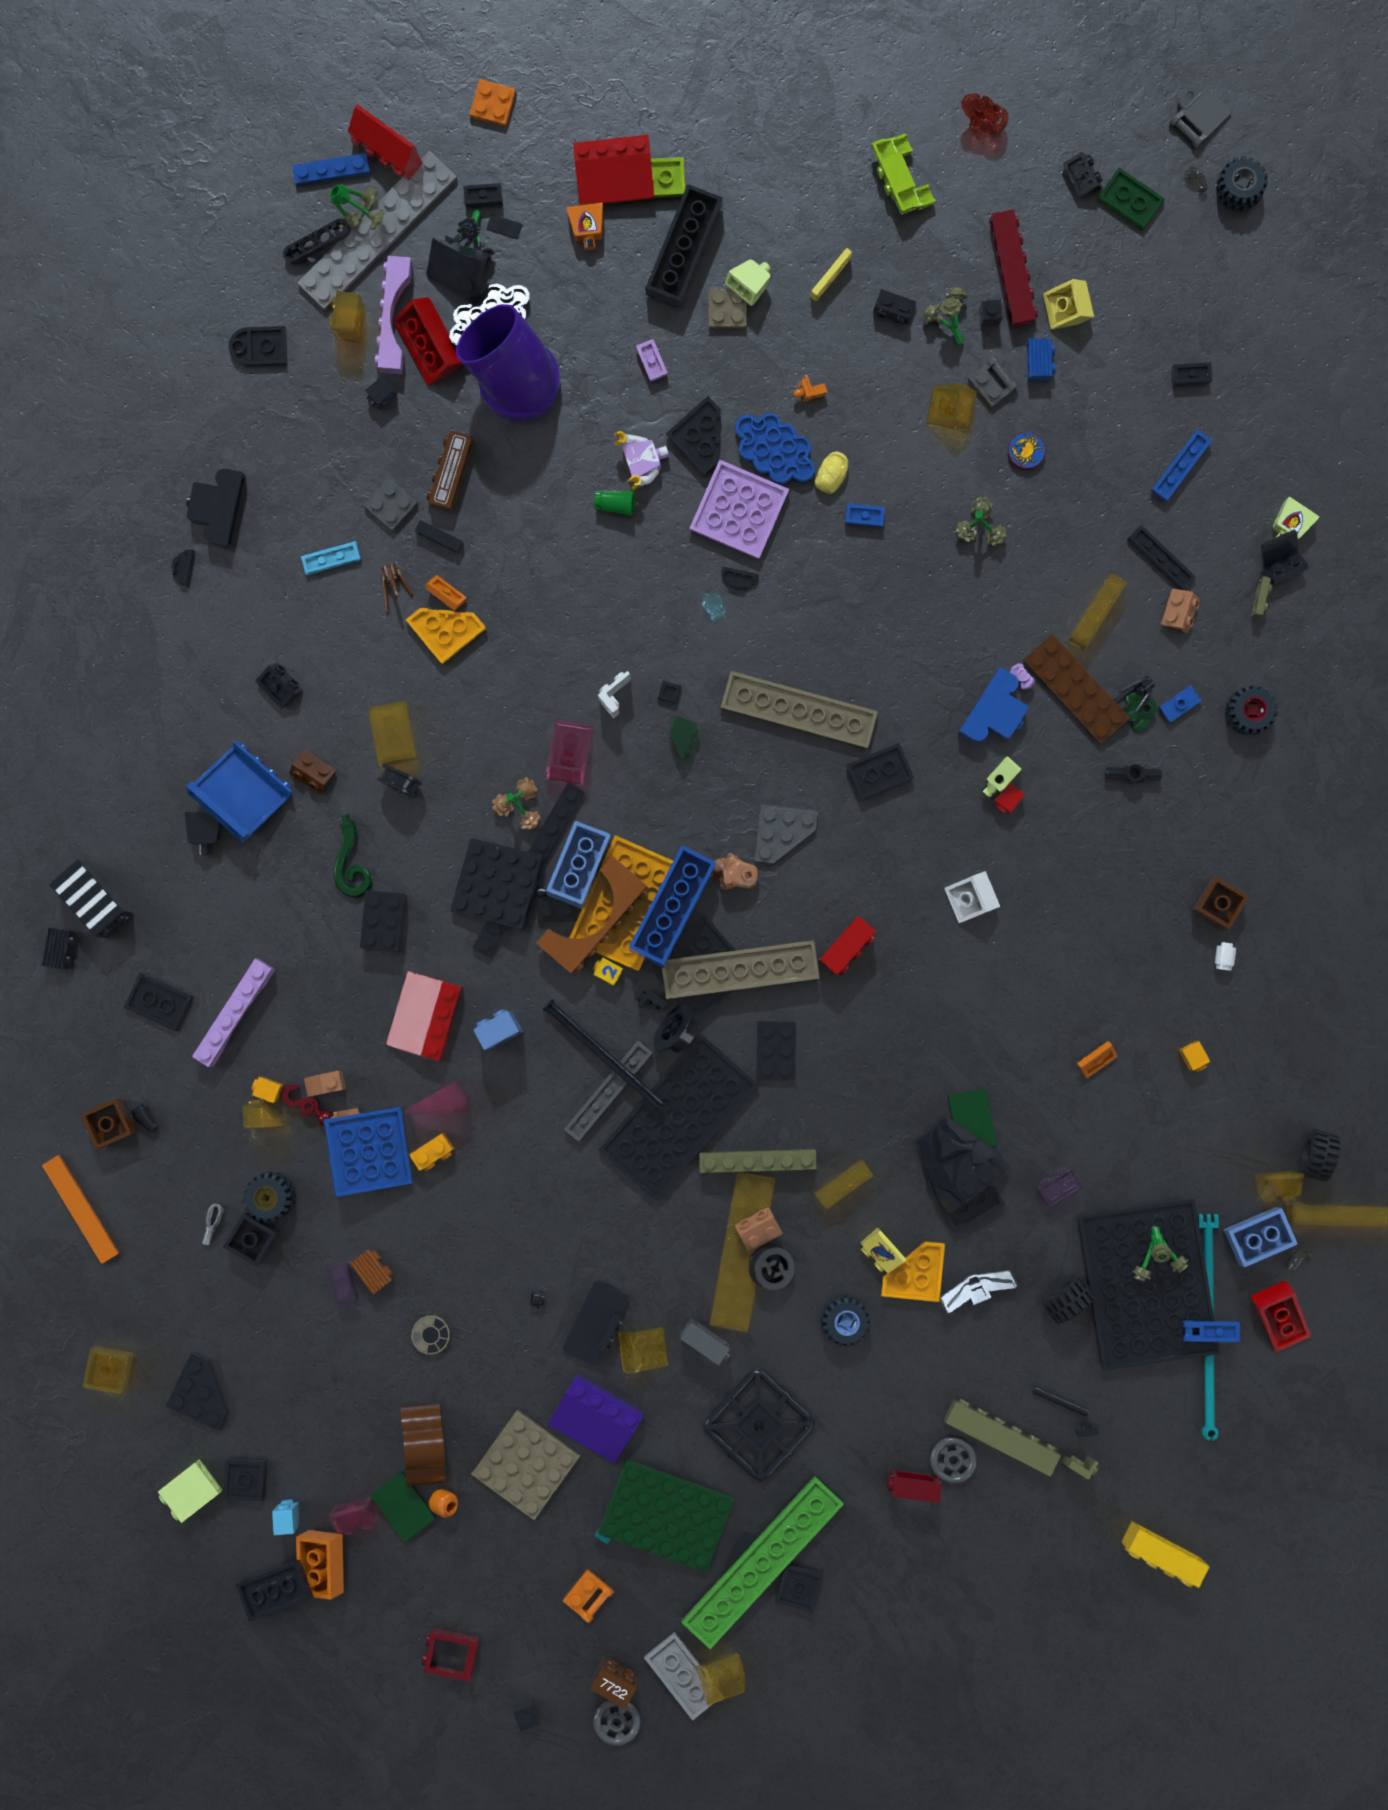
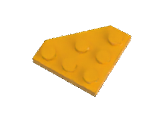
M419 608L406 619L408 624L442 665L486 630V627L478 617L470 612L463 613Z
M924 1241L905 1257L906 1261L888 1274L883 1275L881 1296L940 1302L945 1243Z

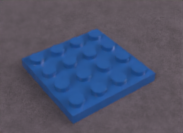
M401 1107L323 1119L335 1197L412 1184Z

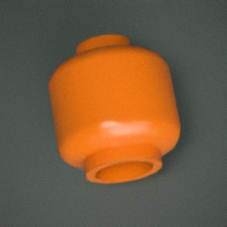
M439 1489L430 1497L429 1507L438 1516L448 1518L456 1512L458 1499L453 1493L445 1489Z

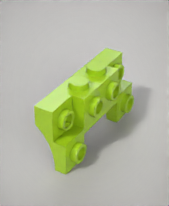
M906 133L872 143L871 148L879 164L877 168L880 179H884L886 184L884 186L885 191L896 202L901 215L935 204L936 200L931 194L929 184L915 188L916 185L903 158L913 153V148H911L907 140Z

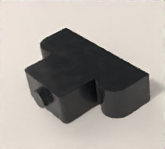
M220 469L215 475L217 486L199 482L193 483L191 496L187 498L186 505L188 511L186 517L192 523L206 526L203 535L212 546L231 550L246 479L242 471Z

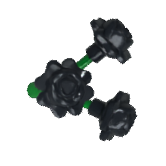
M474 210L471 219L465 217L463 221L458 222L459 228L457 232L460 235L457 234L455 237L446 235L445 241L460 245L463 239L467 238L471 241L476 237L478 241L477 250L488 253L487 262L491 260L494 251L492 248L485 247L481 241L479 234L480 226L478 225L481 212Z

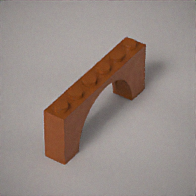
M613 856L600 869V872L609 881L613 892V909L607 923L598 932L584 938H566L548 929L536 942L537 945L571 974L574 971L578 973L584 966L582 962L586 957L590 959L597 951L595 947L599 942L603 944L610 936L607 933L612 928L616 929L621 924L622 920L620 918L625 913L628 915L634 909L633 903L637 899L641 900L647 894V885Z

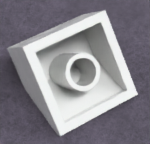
M986 871L944 888L958 923L1000 907Z

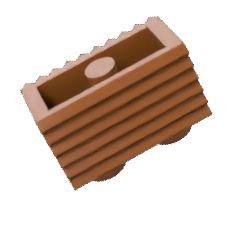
M370 1248L352 1261L350 1265L373 1295L393 1280V1272L387 1265L384 1266L380 1260L382 1258L376 1250L372 1251Z

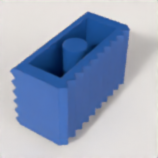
M1051 338L1028 339L1026 345L1027 380H1051L1052 375H1055L1056 364L1052 363V356H1055V344H1052Z

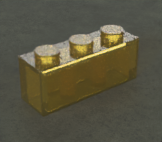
M859 1159L814 1193L825 1209H828L874 1175L864 1161Z

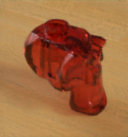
M978 93L964 96L962 99L961 107L964 114L970 118L969 129L972 132L980 131L989 134H999L1007 126L1009 120L1007 110L1001 105L994 103L990 97L984 95L980 99Z

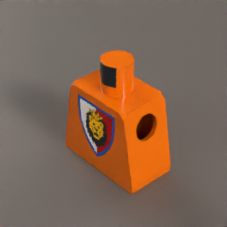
M595 203L567 207L568 218L575 241L583 242L584 250L586 251L594 250L595 240L602 239L603 204Z

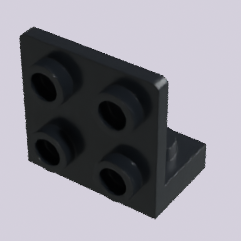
M1295 529L1261 545L1262 569L1266 576L1271 578L1270 581L1274 585L1308 569V563L1298 552V535Z

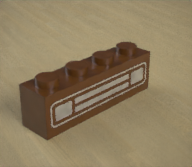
M451 430L449 436H445L443 442L445 449L439 455L438 471L434 472L432 478L434 485L427 494L430 507L452 513L474 443L472 436Z

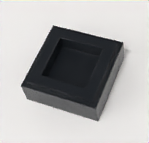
M663 681L658 700L676 705L681 685Z

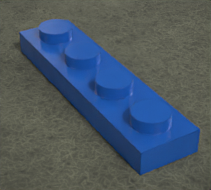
M367 153L292 165L296 186L370 174Z
M1197 429L1151 491L1167 502L1212 440Z

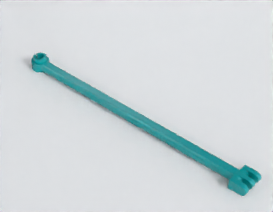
M1198 1214L1199 1228H1203V1252L1214 1313L1213 1228H1219L1218 1214H1213V1222H1211V1215L1206 1214L1205 1222H1203V1214ZM1214 1355L1204 1356L1205 1426L1202 1428L1201 1434L1206 1440L1214 1441L1218 1437V1430L1215 1427ZM1213 1430L1214 1435L1210 1438L1208 1432Z

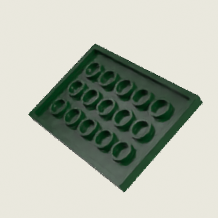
M625 1459L597 1533L600 1536L707 1572L734 1502V1497Z

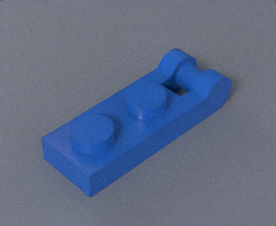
M1183 1321V1327H1185L1183 1341L1240 1342V1326L1238 1321ZM1193 1328H1199V1335L1193 1334Z

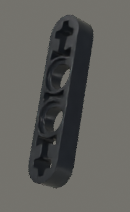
M336 219L286 246L283 250V257L290 264H297L346 238L351 232V226L344 219ZM340 225L344 226L342 232L339 231ZM325 232L329 233V239L322 242L321 235ZM308 241H312V249L306 251L304 248L305 244ZM291 251H294V252H295V253H294V258H291V257H290V256H291Z

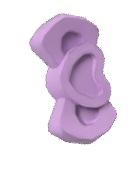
M1016 664L1011 668L1010 673L1015 675L1018 681L1021 682V689L1027 690L1034 685L1035 679L1027 673L1023 664Z

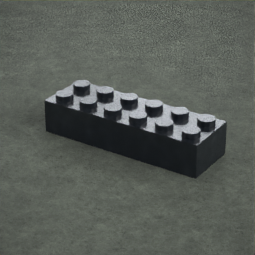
M687 184L646 285L647 296L681 309L721 211L723 197Z

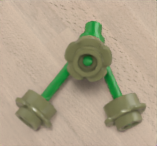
M1159 1227L1151 1228V1242L1142 1268L1136 1266L1135 1270L1132 1271L1135 1273L1134 1278L1144 1282L1146 1278L1151 1279L1149 1277L1151 1271L1146 1270L1151 1255L1156 1262L1168 1261L1171 1256L1174 1260L1170 1264L1173 1272L1177 1270L1180 1273L1188 1267V1259H1185L1183 1255L1178 1258L1175 1256L1165 1240H1163Z

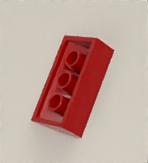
M358 104L355 106L348 128L351 142L357 147H363L365 152L372 158L374 156L377 157L384 167L387 168L389 166L398 177H404L409 181L423 164L414 144Z
M429 297L412 299L393 319L427 385H431L454 373L463 364L457 358L456 347L452 345L450 335Z

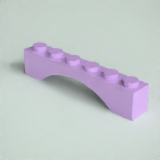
M388 256L387 262H384L386 281H382L384 299L380 301V310L383 313L382 318L379 317L378 328L381 329L380 336H377L379 355L375 356V366L378 367L380 373L403 374L404 354L394 337L393 314L398 298L411 283L413 263L410 257Z
M254 959L193 1054V1058L207 1067L215 1065L240 1019L256 996L265 987L276 969L260 959Z

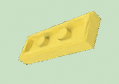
M848 248L844 250L811 291L810 297L814 301L820 298L851 260L852 251Z

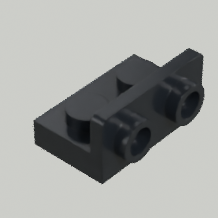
M1080 152L1063 163L1080 198L1096 188H1103L1101 184L1103 181L1102 176L1098 171L1095 172L1093 168L1095 164L1090 154L1087 155L1084 152Z
M881 289L873 312L880 318L888 317L894 319V322L898 324H909L916 301Z
M278 663L268 665L255 680L280 709L284 708L296 694L302 692L299 683L291 678L286 669Z

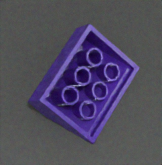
M577 1373L549 1420L548 1425L615 1464L641 1421L644 1412Z

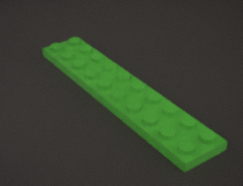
M814 1476L681 1620L682 1624L711 1649L844 1503Z

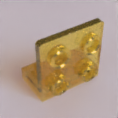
M663 1327L637 1332H618L623 1371L635 1373L667 1366Z

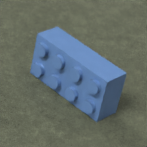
M574 821L547 887V896L583 909L610 843L611 834Z

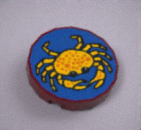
M1021 432L1010 441L1007 452L1010 462L1016 468L1029 470L1040 465L1045 457L1046 448L1042 438L1037 434Z

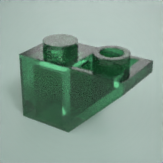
M675 716L669 736L680 760L685 761L686 757L690 758L693 747L690 746L692 739H697L700 729H697V723Z

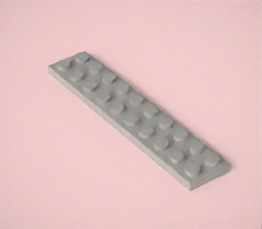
M431 151L421 159L423 164L409 181L403 177L370 210L375 214L381 209L385 211L382 221L375 230L370 229L372 220L365 215L359 221L358 227L353 228L346 238L338 241L297 282L325 311L457 180V176Z

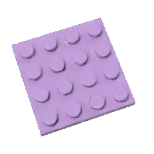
M719 460L689 530L759 560L789 489Z

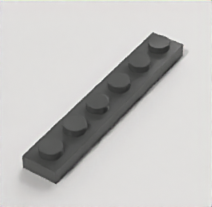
M637 1041L620 1063L635 1075L653 1052L640 1041ZM612 1071L564 1130L579 1142L626 1086L627 1082L616 1072Z

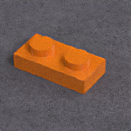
M438 575L432 578L425 586L426 590L454 611L467 599L466 596Z
M1108 1041L1077 1064L1082 1074L1089 1078L1118 1056L1112 1044Z

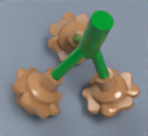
M526 777L523 780H518V785L516 786L518 793L515 796L512 793L504 794L503 796L498 794L496 799L492 800L494 805L492 809L497 812L498 816H508L514 810L512 805L515 804L522 813V820L519 825L523 830H531L537 827L541 816L537 811H525L518 803L519 797L529 800L536 797L535 792L538 791L534 781H529Z

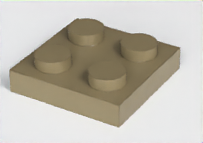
M709 289V328L746 329L747 302L731 289Z

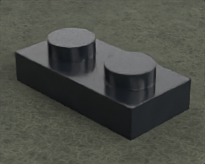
M501 183L463 186L465 207L503 204Z
M1211 362L1173 364V385L1211 383L1213 381Z

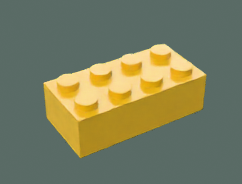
M1133 1521L1121 1541L1129 1555L1138 1560L1142 1557L1149 1566L1155 1569L1159 1567L1164 1571L1163 1573L1172 1578L1177 1576L1183 1584L1191 1588L1193 1585L1198 1588L1200 1587L1209 1569L1208 1564L1202 1558Z

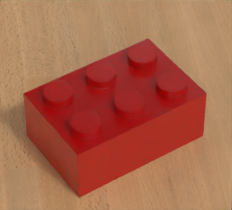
M856 917L818 961L833 975H843L850 967L847 963L851 959L853 961L861 955L863 951L860 949L863 945L867 947L875 939L873 934L876 931L862 918Z

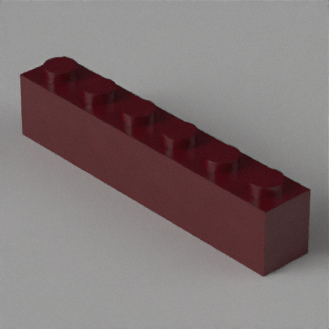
M1014 209L992 213L989 222L1011 329L1033 325L1036 318H1038L1037 307L1033 306V288L1029 287L1030 272L1025 267L1027 257L1026 253L1022 252L1023 237L1018 232L1019 217L1018 215L1015 216Z

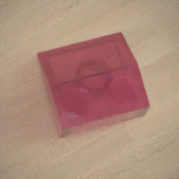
M371 1497L336 1506L329 1514V1518L337 1533L344 1532V1535L351 1534L360 1527H363V1529L374 1527V1523L378 1521L375 1504Z

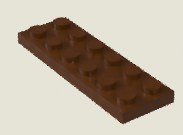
M1053 634L1024 659L1029 667L1100 744L1129 719L1128 715Z

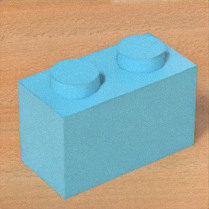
M291 1499L283 1500L272 1511L274 1535L294 1534L299 1528V1502H293Z

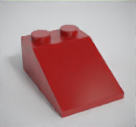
M1286 1280L1251 1296L1256 1312L1275 1352L1311 1337L1295 1292Z

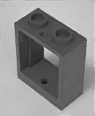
M690 1318L680 1333L681 1340L717 1365H720L721 1362L725 1363L731 1354L729 1343L692 1318Z

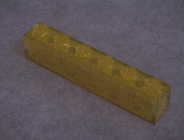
M1287 1203V1221L1293 1225L1388 1227V1206Z

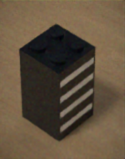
M77 859L49 884L94 937L110 938L115 934V929L120 924H126L131 919L129 916L133 914L89 862Z

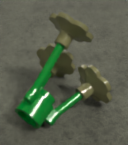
M340 184L335 185L330 192V202L343 214L342 217L349 223L351 230L359 226L362 216L357 214V212L349 214L340 204L350 203L366 214L367 218L372 220L371 230L376 229L385 214V211L382 209L377 214L370 211L373 205L377 203V190L372 187H368L365 192H357ZM348 193L358 196L362 200L361 206L350 199Z

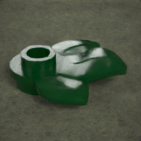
M1138 693L1127 695L1128 705L1122 709L1129 717L1127 721H1133L1132 727L1135 732L1146 728L1149 725L1150 717L1154 716L1157 712L1156 703L1151 699H1147L1139 712L1135 713V709L1143 699ZM1147 704L1151 706L1149 712L1144 711V706Z

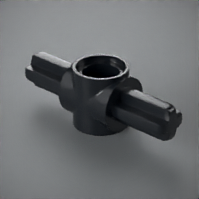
M1138 764L1124 765L1123 768L1106 767L1105 777L1123 779V782L1131 784L1143 783L1144 780L1160 781L1162 779V770L1145 769L1144 766ZM1131 769L1137 771V779L1130 776L1129 772Z

